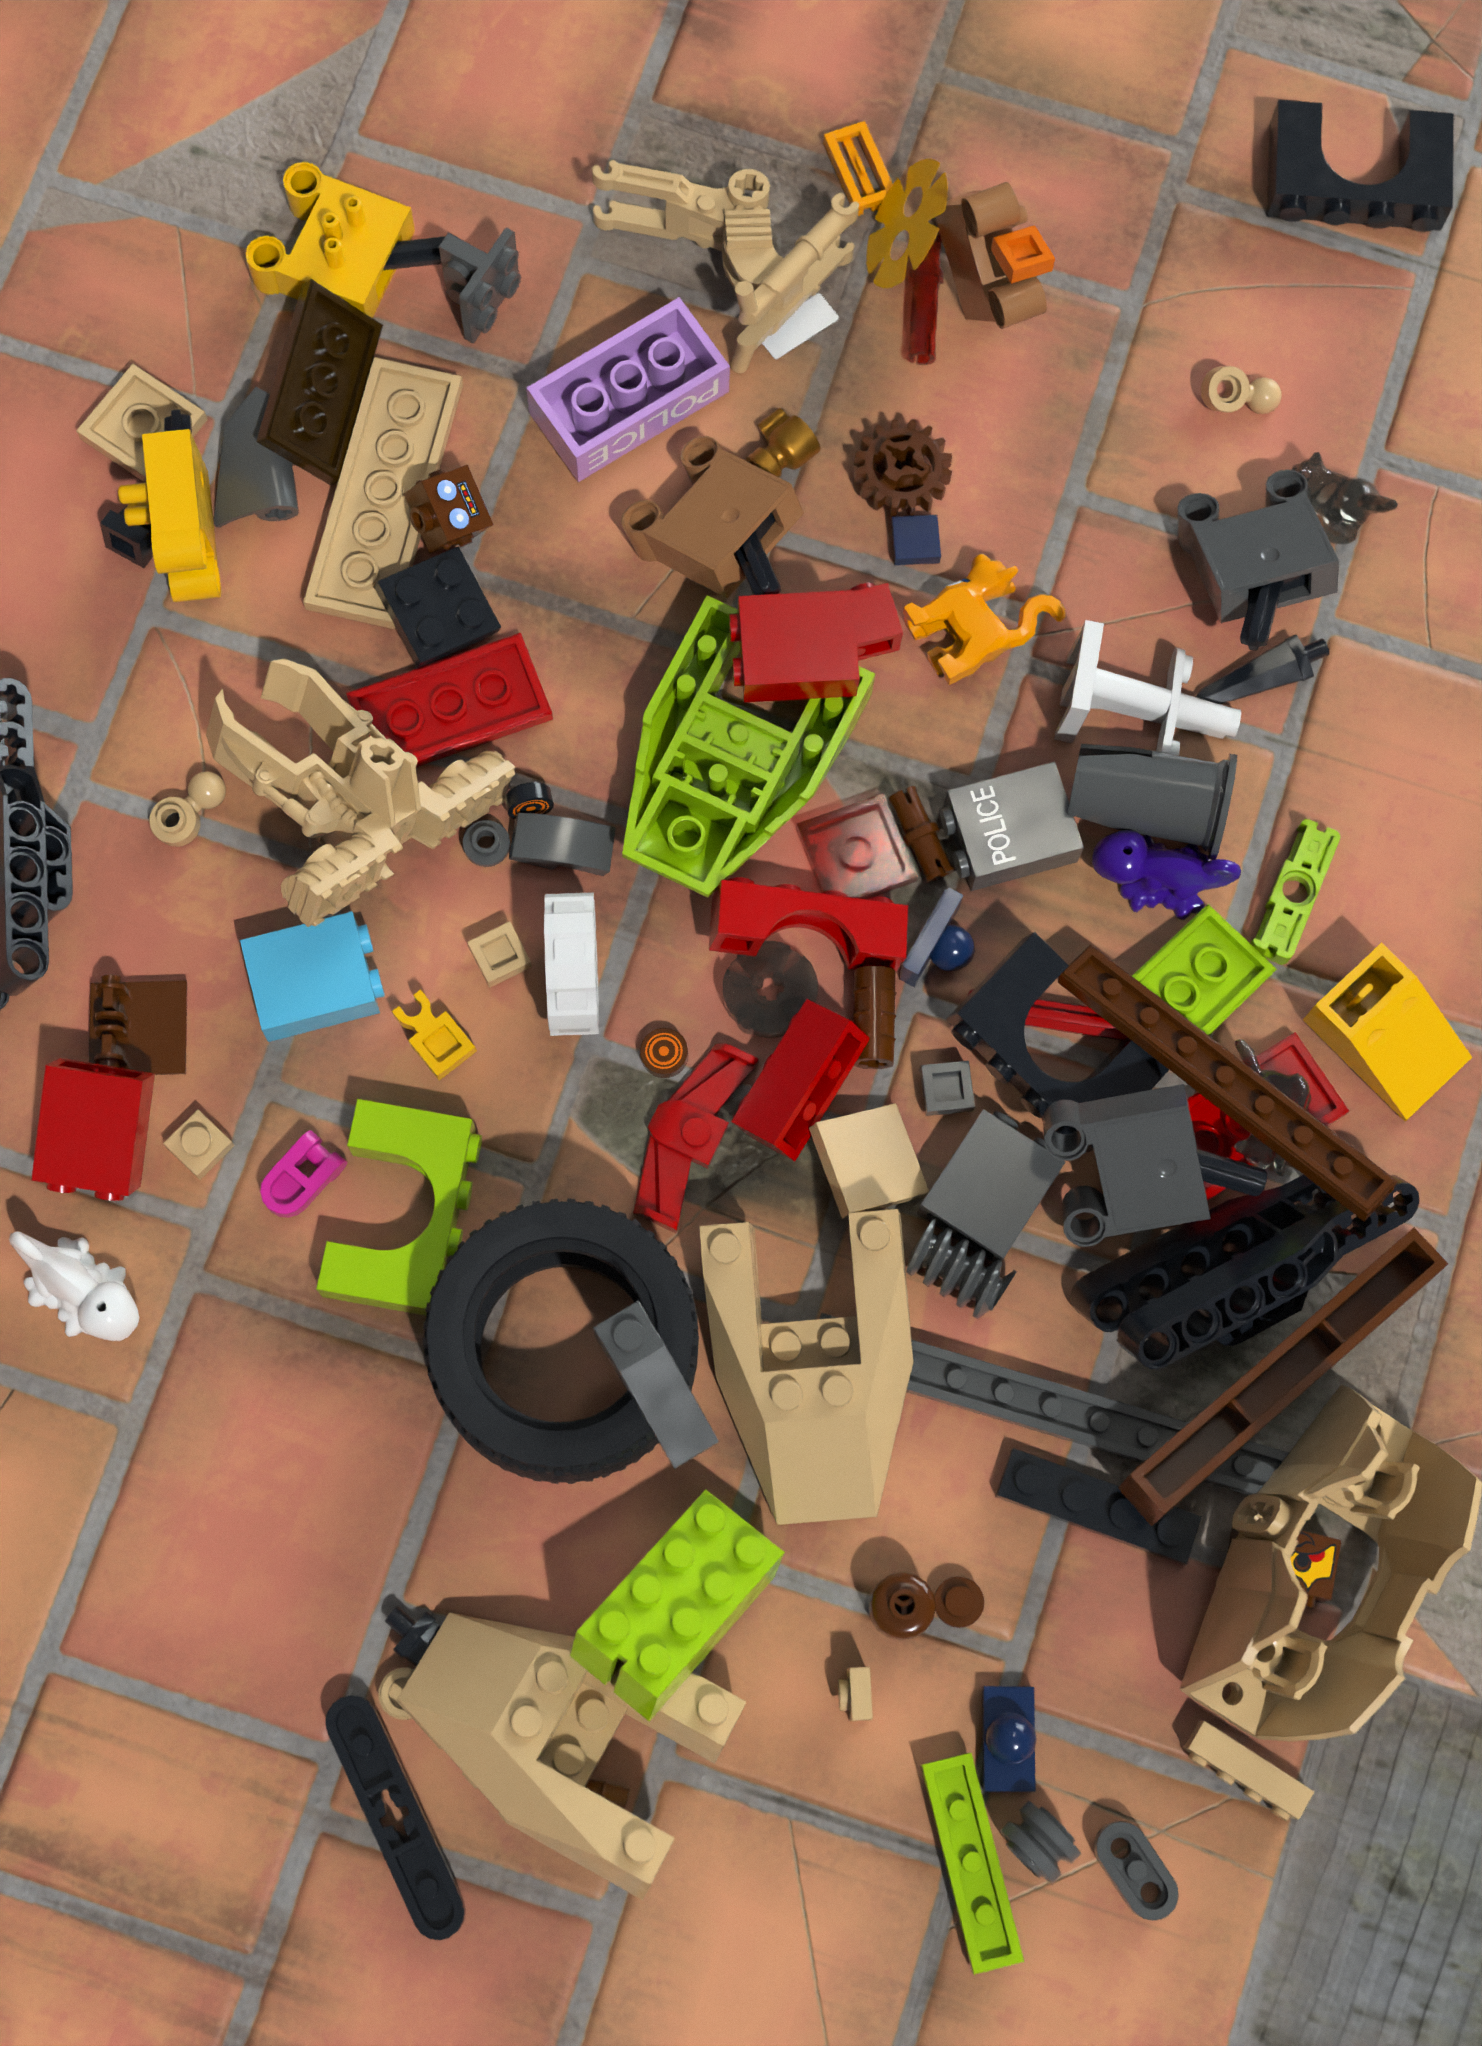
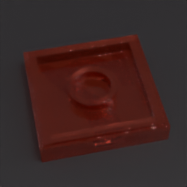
M884 793L796 824L797 833L821 892L836 890L846 893L848 897L868 899L917 881L918 875Z

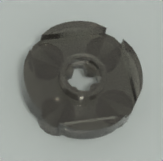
M765 941L755 957L738 954L737 958L731 962L723 978V1002L729 1016L736 1022L742 1032L764 1038L781 1037L788 1030L792 1017L799 1012L806 999L816 1003L818 995L816 972L811 962L804 955L802 957L798 952L791 950L789 945L777 941ZM772 978L774 985L783 986L784 992L778 993L776 1000L768 1001L766 996H759L756 989L763 987L764 979Z

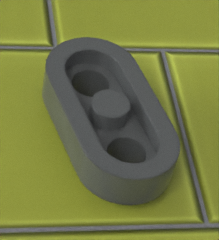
M1121 1821L1111 1822L1102 1827L1094 1841L1096 1859L1130 1910L1137 1916L1147 1920H1160L1171 1914L1178 1902L1177 1884L1142 1831L1131 1823ZM1116 1838H1123L1128 1845V1851L1122 1858H1116L1111 1852V1844ZM1148 1882L1154 1883L1158 1889V1895L1152 1902H1145L1141 1896V1888Z

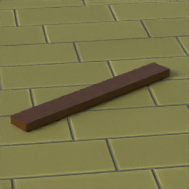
M1089 945L1073 960L1059 976L1058 983L1361 1220L1365 1221L1395 1189L1398 1183L1396 1179L1092 945Z

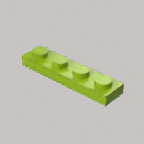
M969 1752L920 1765L972 1973L975 1975L1024 1962L972 1753Z

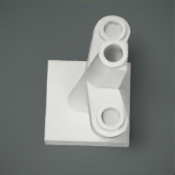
M1085 620L1068 654L1067 663L1073 664L1074 667L1062 689L1060 706L1068 708L1055 731L1054 740L1072 743L1090 709H1103L1160 723L1161 729L1156 752L1179 756L1180 742L1173 740L1175 727L1221 739L1225 735L1236 736L1241 719L1240 709L1181 693L1182 683H1188L1193 666V656L1185 655L1184 649L1175 647L1168 669L1167 688L1159 687L1097 668L1104 623Z

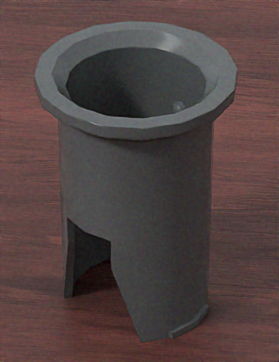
M1081 744L1067 814L1117 830H1133L1143 835L1200 845L1208 852V859L1216 860L1227 821L1238 755L1229 753L1227 760L1223 759L1219 763L1135 747Z

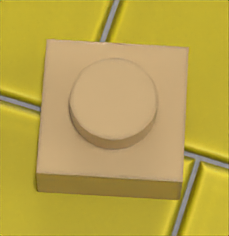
M510 921L467 942L489 988L532 967L531 960Z
M199 1110L192 1114L163 1143L199 1180L235 1146Z
M870 1667L846 1669L847 1679H838L840 1711L849 1710V1721L873 1720Z

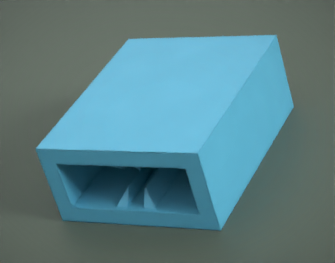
M353 911L325 918L316 927L313 925L307 927L305 924L240 940L261 1030L268 1042L380 1013L376 998L385 996L378 968L369 971L365 955L374 952L367 924L358 926Z

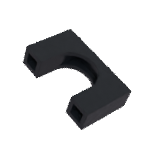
M1278 100L1269 127L1267 217L1281 218L1288 222L1312 220L1325 221L1330 225H1342L1345 223L1364 224L1376 229L1402 227L1412 228L1418 232L1442 230L1453 208L1454 113L1410 110L1399 133L1398 174L1383 183L1365 185L1354 183L1341 177L1327 163L1322 151L1321 142L1322 103Z
M1033 932L1023 938L946 1018L954 1027L951 1030L953 1036L965 1048L969 1050L975 1048L988 1061L986 1063L988 1071L1003 1084L1010 1082L1022 1094L1020 1101L1023 1106L1038 1118H1042L1046 1109L1052 1103L1059 1100L1083 1103L1151 1090L1169 1069L1129 1038L1122 1040L1087 1078L1080 1082H1066L1055 1079L1043 1072L1034 1063L1027 1050L1024 1036L1028 1012L1035 1001L1069 965L1036 932ZM1061 1126L1057 1128L1056 1132L1071 1134L1077 1129L1072 1126ZM1093 1144L1088 1145L1085 1153L1094 1151Z

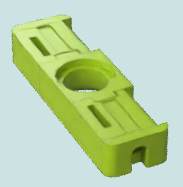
M1304 819L1296 829L1299 833L1296 836L1287 860H1285L1279 870L1265 908H1267L1256 937L1250 943L1266 959L1281 965L1287 964L1295 953L1341 837L1338 831L1329 827L1324 832L1317 830L1318 823L1310 819ZM1292 880L1300 882L1306 888L1307 899L1300 903L1289 901L1283 894V884Z

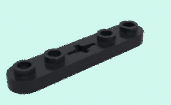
M349 1695L339 1698L331 1705L327 1712L325 1722L327 1733L414 1925L422 1935L429 1939L443 1940L450 1938L460 1930L465 1921L466 1907L464 1899L378 1712L372 1703L363 1697ZM384 1790L389 1792L390 1799L397 1808L406 1806L409 1809L410 1815L403 1819L404 1829L410 1838L407 1843L403 1841L400 1832L397 1831L394 1825L385 1827L382 1823L381 1818L388 1814L387 1804L382 1795Z

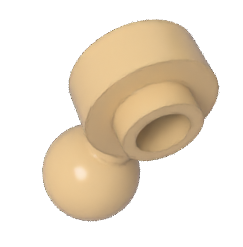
M1219 366L1213 368L1205 375L1201 385V396L1206 406L1216 412H1234L1240 409L1246 402L1248 407L1255 413L1267 414L1278 407L1281 401V389L1270 378H1258L1249 384L1246 374L1241 369L1233 366ZM1221 381L1226 387L1222 397L1217 392L1218 384Z
M200 772L189 782L188 796L185 799L168 797L159 801L152 809L149 819L153 834L163 843L173 847L184 846L192 842L200 830L201 820L198 812L201 809L215 808L224 800L226 795L224 781L213 772ZM172 813H179V822L173 827H167V817Z

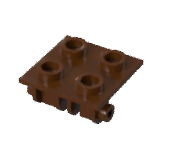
M118 975L101 976V983L90 984L89 1063L155 1073V1075L186 1074L187 980L121 982V977Z

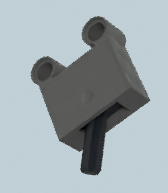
M1280 470L1273 473L1267 479L1265 508L1219 520V504L1217 500L1204 493H1195L1184 497L1177 507L1179 546L1183 551L1191 555L1220 622L1225 623L1245 617L1240 634V642L1248 645L1249 650L1257 651L1259 647L1267 645L1277 608L1338 592L1339 559L1307 496V479L1303 474L1295 470Z
M1184 1084L1083 1103L1059 1100L1052 1103L1043 1115L1044 1145L1052 1157L1061 1161H1071L1083 1155L1088 1145L1093 1144L1103 1194L1090 1186H1077L1068 1191L1062 1201L1064 1233L1070 1242L1081 1247L1096 1245L1104 1237L1210 1219L1204 1182L1251 1196H1259L1266 1186L1267 1171L1265 1169L1197 1149ZM1061 1126H1072L1077 1129L1071 1134H1060L1055 1131ZM1082 1212L1094 1214L1092 1218L1087 1220L1075 1218L1077 1214Z

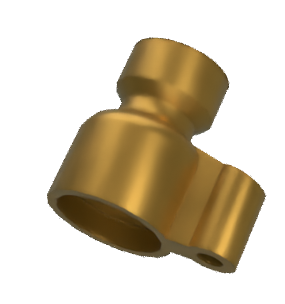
M778 408L758 424L759 431L769 446L767 448L759 447L746 457V461L780 478L784 468L799 469L817 455L821 448L815 434L801 418L796 415L789 417L781 408Z

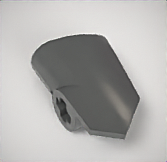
M258 387L252 390L225 424L214 525L217 528L253 514L265 521H284L294 518L299 513L295 476L292 467L295 464L256 442L270 393Z

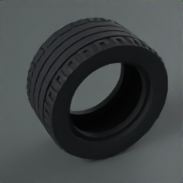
M558 1198L550 1199V1202L545 1203L533 1201L532 1205L526 1207L521 1204L515 1207L516 1210L508 1213L506 1211L499 1213L500 1217L493 1221L491 1219L487 1220L478 1231H472L469 1234L470 1238L466 1242L461 1241L454 1255L448 1257L446 1268L439 1271L436 1285L430 1291L431 1300L426 1305L427 1314L423 1324V1330L425 1331L423 1338L424 1359L428 1377L442 1409L453 1426L473 1449L492 1464L494 1463L500 1466L501 1469L515 1473L522 1478L526 1477L533 1479V1481H546L553 1484H559V1482L574 1484L580 1481H593V1479L599 1477L605 1478L610 1476L611 1473L626 1469V1466L633 1462L635 1464L642 1456L655 1449V1445L658 1444L657 1439L628 1391L607 1409L576 1421L549 1422L535 1419L516 1411L496 1395L485 1378L481 1358V1345L488 1317L496 1303L507 1290L533 1273L557 1267H575L599 1273L620 1286L634 1303L639 1301L667 1347L688 1387L692 1390L697 1368L699 1343L698 1319L692 1292L686 1282L683 1270L681 1271L678 1267V1261L674 1256L670 1255L664 1243L657 1241L655 1234L650 1230L644 1229L637 1220L631 1221L627 1219L625 1213L620 1211L618 1213L614 1212L605 1205H602L601 1208L594 1206L591 1201H585V1203L576 1202L575 1199H567V1202H558Z

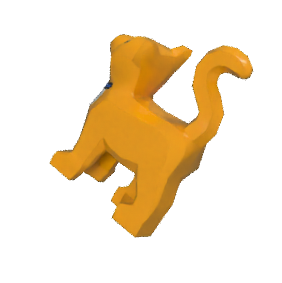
M980 554L972 560L971 571L966 578L947 585L937 597L924 607L920 608L914 603L907 604L903 609V614L905 616L904 623L915 640L927 638L931 634L943 629L948 630L955 641L952 646L946 649L937 646L928 651L927 655L928 661L936 674H944L948 685H951L975 673L983 663L994 661L1008 649L1024 645L1035 635L1037 616L1040 612L1045 611L1057 622H1062L1066 617V609L1061 601L1052 595L1045 594L1029 598L1020 609L1018 627L1008 630L991 611L986 601L1013 593L1016 587L1011 582V579L1019 570L1016 566L1006 568L1000 561L991 560L985 554Z

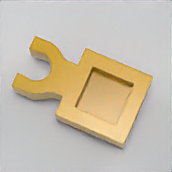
M420 989L413 995L415 1001L422 1007L421 1012L417 1016H407L400 1006L395 1008L392 1013L401 1026L416 1032L408 1040L409 1045L440 1081L476 1053L477 1050L475 1045L446 1011L437 1018L433 1016L429 999Z

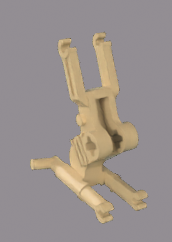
M615 160L609 162L608 174L602 173L598 165L592 167L593 184L600 190H617L666 200V211L619 203L612 200L609 202V214H604L600 206L596 205L593 207V222L599 229H619L670 240L684 237L695 241L701 248L711 247L722 251L725 278L729 279L736 293L740 308L738 320L741 324L748 325L737 337L738 345L730 364L731 369L736 373H744L748 369L754 351L768 336L775 334L810 296H814L820 290V285L838 266L847 265L853 259L854 244L849 242L844 248H839L840 235L849 225L857 220L859 203L852 202L849 207L844 208V193H838L832 198L830 210L805 236L799 237L795 242V247L783 258L775 251L772 244L770 209H767L770 184L767 177L757 170H740L731 176L727 187L715 189L691 183L680 174L620 164ZM745 190L754 191L752 197L742 195H744Z

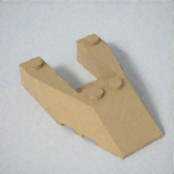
M899 1209L848 1213L857 1316L762 1324L755 1228L750 1222L699 1226L703 1279L716 1379L777 1525L877 1517L914 1363L902 1224Z
M449 1612L397 1698L399 1705L439 1749L442 1748L463 1771L462 1775L499 1811V1816L505 1823L643 1900L675 1838L585 1788L625 1714L715 1764L745 1707L746 1701L707 1679L691 1673L656 1715L648 1721L613 1692L620 1669L625 1664L619 1658L611 1680L604 1685L570 1657L575 1639L573 1636Z

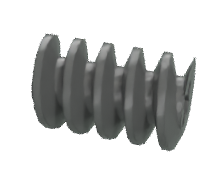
M934 1218L911 1252L906 1273L912 1276L922 1268H925L924 1285L928 1287L939 1278L942 1279L939 1294L945 1298L954 1290H959L956 1305L962 1308L970 1301H976L973 1317L978 1319L988 1311L993 1310L1017 1271L1013 1270L1001 1278L1002 1261L997 1259L989 1266L984 1267L985 1250L980 1248L970 1257L967 1256L969 1240L963 1238L954 1246L950 1245L953 1229L947 1227L938 1235L933 1234L936 1218Z

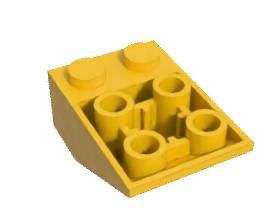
M1382 942L1303 1018V1021L1405 1122L1472 1058L1417 976Z

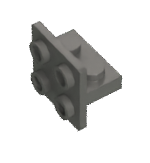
M507 227L503 230L488 254L450 233L447 234L439 246L446 293L456 304L460 305L465 340L472 344L475 343L481 332H489L497 318L498 307L505 297L510 299L515 294L521 282V274H519L518 267L519 252L516 248L515 232Z

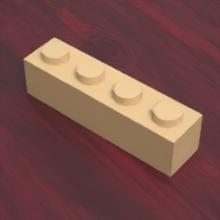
M1198 1721L1183 1747L1184 1750L1190 1753L1188 1759L1203 1768L1208 1764L1217 1770L1215 1774L1217 1778L1231 1786L1236 1782L1245 1788L1243 1791L1245 1796L1257 1803L1264 1800L1272 1806L1270 1811L1285 1821H1288L1289 1817L1299 1820L1315 1792L1206 1721Z

